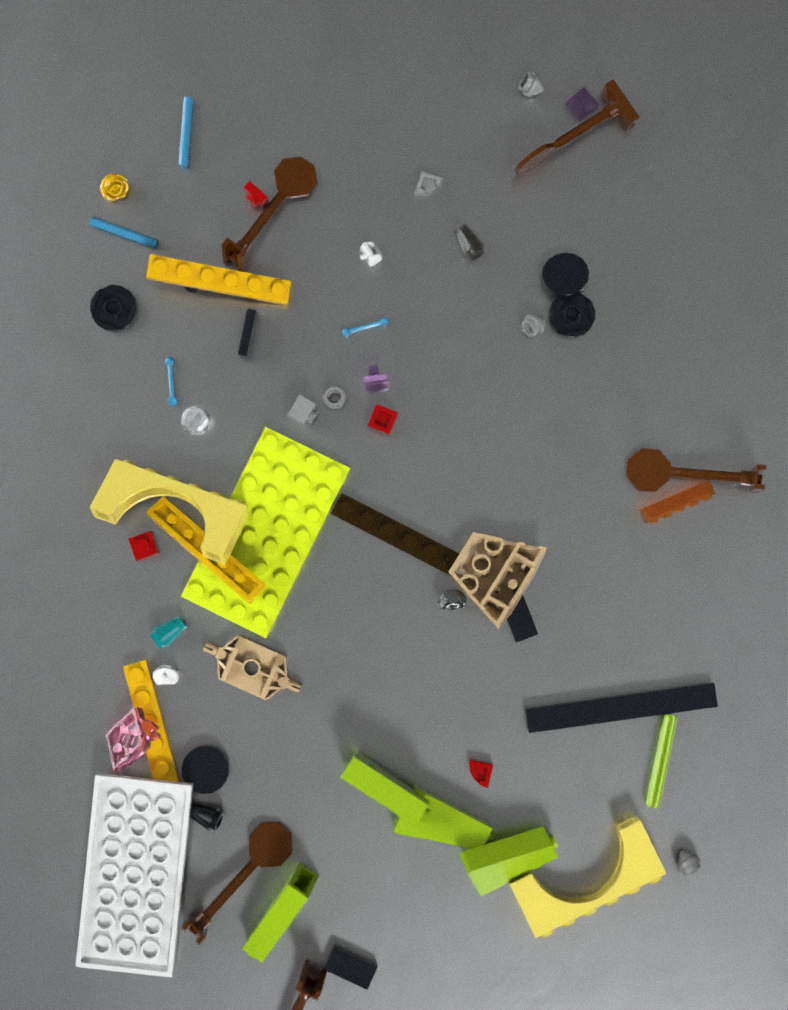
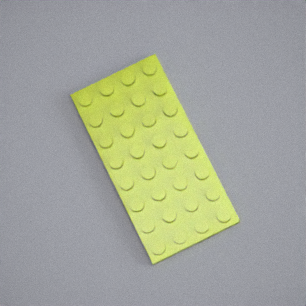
M265 427L230 500L238 499L247 505L249 514L231 555L264 582L266 589L249 605L198 561L181 597L267 638L350 468Z

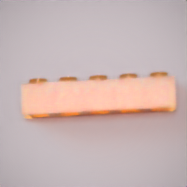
M710 480L642 508L639 511L644 523L649 522L651 525L658 522V518L662 516L665 519L672 516L671 513L674 511L677 513L684 511L688 505L690 507L698 505V501L702 499L704 501L712 499V495L716 493Z

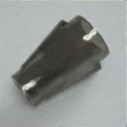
M462 225L455 230L465 258L474 261L485 253L484 243L467 225Z

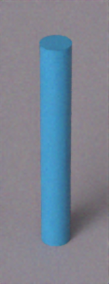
M184 97L179 154V167L182 168L188 167L192 97Z
M94 216L90 220V225L155 249L158 247V239Z

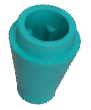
M176 617L153 628L154 631L149 635L159 649L164 646L167 648L186 626L179 617Z

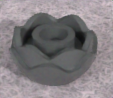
M456 589L442 592L438 599L440 609L444 610L446 608L450 611H454L458 607L465 608L466 602H468L465 594Z

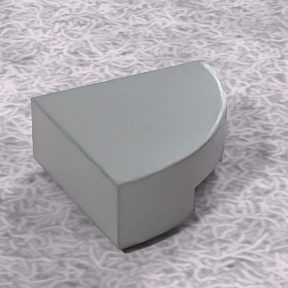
M421 171L415 196H427L434 193L441 186L443 177Z

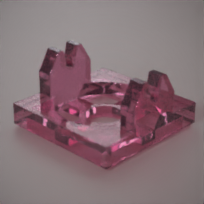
M134 707L106 734L113 773L121 775L151 747L150 741L153 742L161 737V734L156 732L159 727L154 722L145 719L143 708ZM132 723L136 724L132 730H128L129 725ZM128 734V741L123 745V739ZM138 735V744L132 749L134 737Z

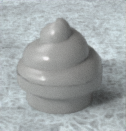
M528 72L522 78L519 90L523 91V95L531 97L543 93L544 87L538 74Z
M538 314L527 315L522 322L524 333L529 337L540 336L545 330V317Z
M682 849L677 862L679 872H683L684 876H688L700 870L702 867L699 856Z

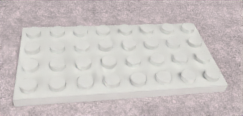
M103 773L95 775L76 967L163 977L173 976L193 783Z

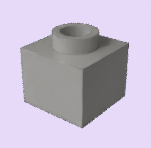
M299 394L288 413V417L306 427L308 422L312 424L318 414V411H316L317 405Z

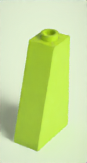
M359 751L353 756L340 777L414 826L419 821L423 823L431 811L427 808L429 800Z
M416 784L413 790L430 801L427 807L431 810L423 823L419 821L416 826L398 816L393 826V832L400 835L466 848H475L488 844L494 836L490 823Z
M539 827L463 851L459 855L480 896H483L558 858L555 850L558 844L552 833L548 835L544 827Z
M299 862L242 948L250 957L259 960L261 963L306 903L317 882L319 875Z

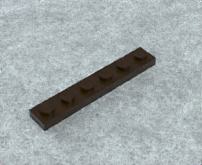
M341 493L331 512L337 518L450 575L448 571L460 554Z

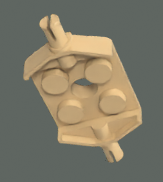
M241 635L236 636L224 647H217L206 642V647L203 648V651L214 655L217 659L219 680L261 699L268 700L282 688H288L299 693V688L302 687V684L288 677L286 655L283 656L245 639ZM253 661L258 665V672L255 675H250L246 672L245 666L247 662Z

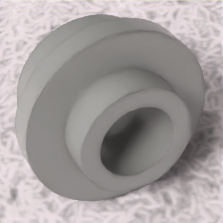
M335 385L328 387L323 393L324 404L330 409L341 408L346 402L345 391ZM332 394H338V395H339L338 401H336V402L331 401V400H330L331 395H332Z

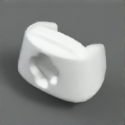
M364 242L361 245V253L363 255H360V259H366L370 267H373L382 260V254L373 242Z
M173 665L159 666L153 672V680L157 685L176 684L178 681V671Z

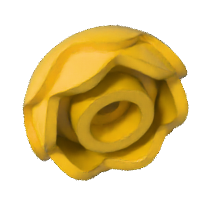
M117 173L106 175L100 183L102 196L110 201L125 197L129 189L127 179Z

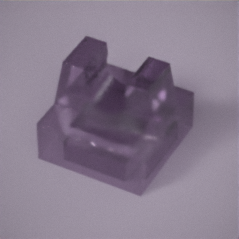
M585 87L567 100L565 104L579 122L599 106Z
M378 365L368 366L370 376L363 377L366 394L388 391L387 374L379 375Z

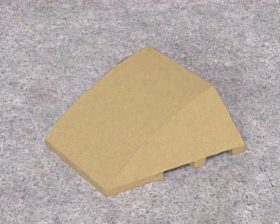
M473 532L448 572L499 629L512 614L534 578L547 551V547L531 546L524 542L517 543Z

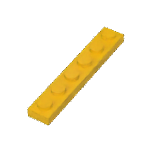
M153 254L149 256L146 275L148 280L286 306L291 281Z
M164 496L146 512L151 520L249 605L266 589V584L232 555H230L226 565L203 557L201 545L205 532Z
M148 659L123 666L152 777L158 780L181 782Z

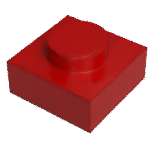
M250 181L243 187L247 195L245 199L252 206L256 207L258 205L264 210L269 204L268 197Z
M376 404L367 426L390 435L398 412Z
M152 531L128 539L136 561L160 553Z

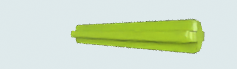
M664 714L646 800V805L654 809L660 807L678 719L677 716L672 714Z

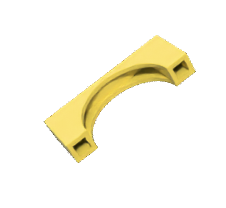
M114 460L90 505L95 518L116 525L128 509L145 499L157 496L180 498L193 505L205 521V535L201 545L203 557L226 565L249 516L247 505L238 499L230 500L224 498L218 492L202 490L196 484L182 483L173 476H162L151 468L143 469L137 467L131 461Z
M637 816L615 826L620 842L619 862L611 879L598 891L583 897L561 896L542 886L531 872L509 882L535 938L539 936L541 938L547 937L554 932L553 929L561 925L567 927L582 915H592L597 911L598 907L604 904L606 906L612 905L619 900L618 897L626 893L627 895L634 894L640 890L641 886L647 883H657L662 879L663 875L667 874L641 820Z

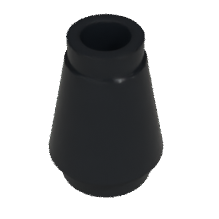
M191 802L190 818L208 831L211 829L217 831L224 817V813L220 811V808Z

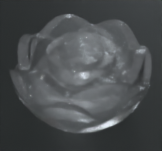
M201 406L188 407L181 417L182 427L187 433L192 435L205 433L211 422L209 413Z

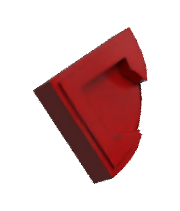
M469 758V769L473 778L481 786L488 788L493 764Z

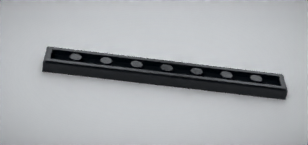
M712 682L525 708L528 732L534 733L718 707L715 683Z

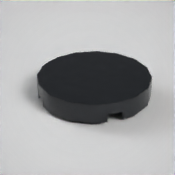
M556 254L548 259L543 266L542 281L546 290L556 297L571 298L573 295L583 292L588 284V266L581 257L575 254Z
M108 285L94 294L91 299L90 312L99 327L106 331L119 332L124 331L133 324L137 318L138 306L135 297L129 290L119 285Z
M582 293L573 295L571 298L557 297L548 310V320L551 328L558 335L564 338L575 339L585 335L591 329L595 321V308L592 301Z
M208 745L198 746L191 750L184 758L181 767L182 778L185 783H193L194 792L209 794L219 790L228 779L230 767L225 753L217 747Z

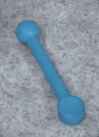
M389 318L350 329L345 327L342 329V335L349 336L350 333L389 324Z
M167 357L165 363L168 365L170 389L168 403L171 406H175L178 400L174 393L172 367L174 359Z

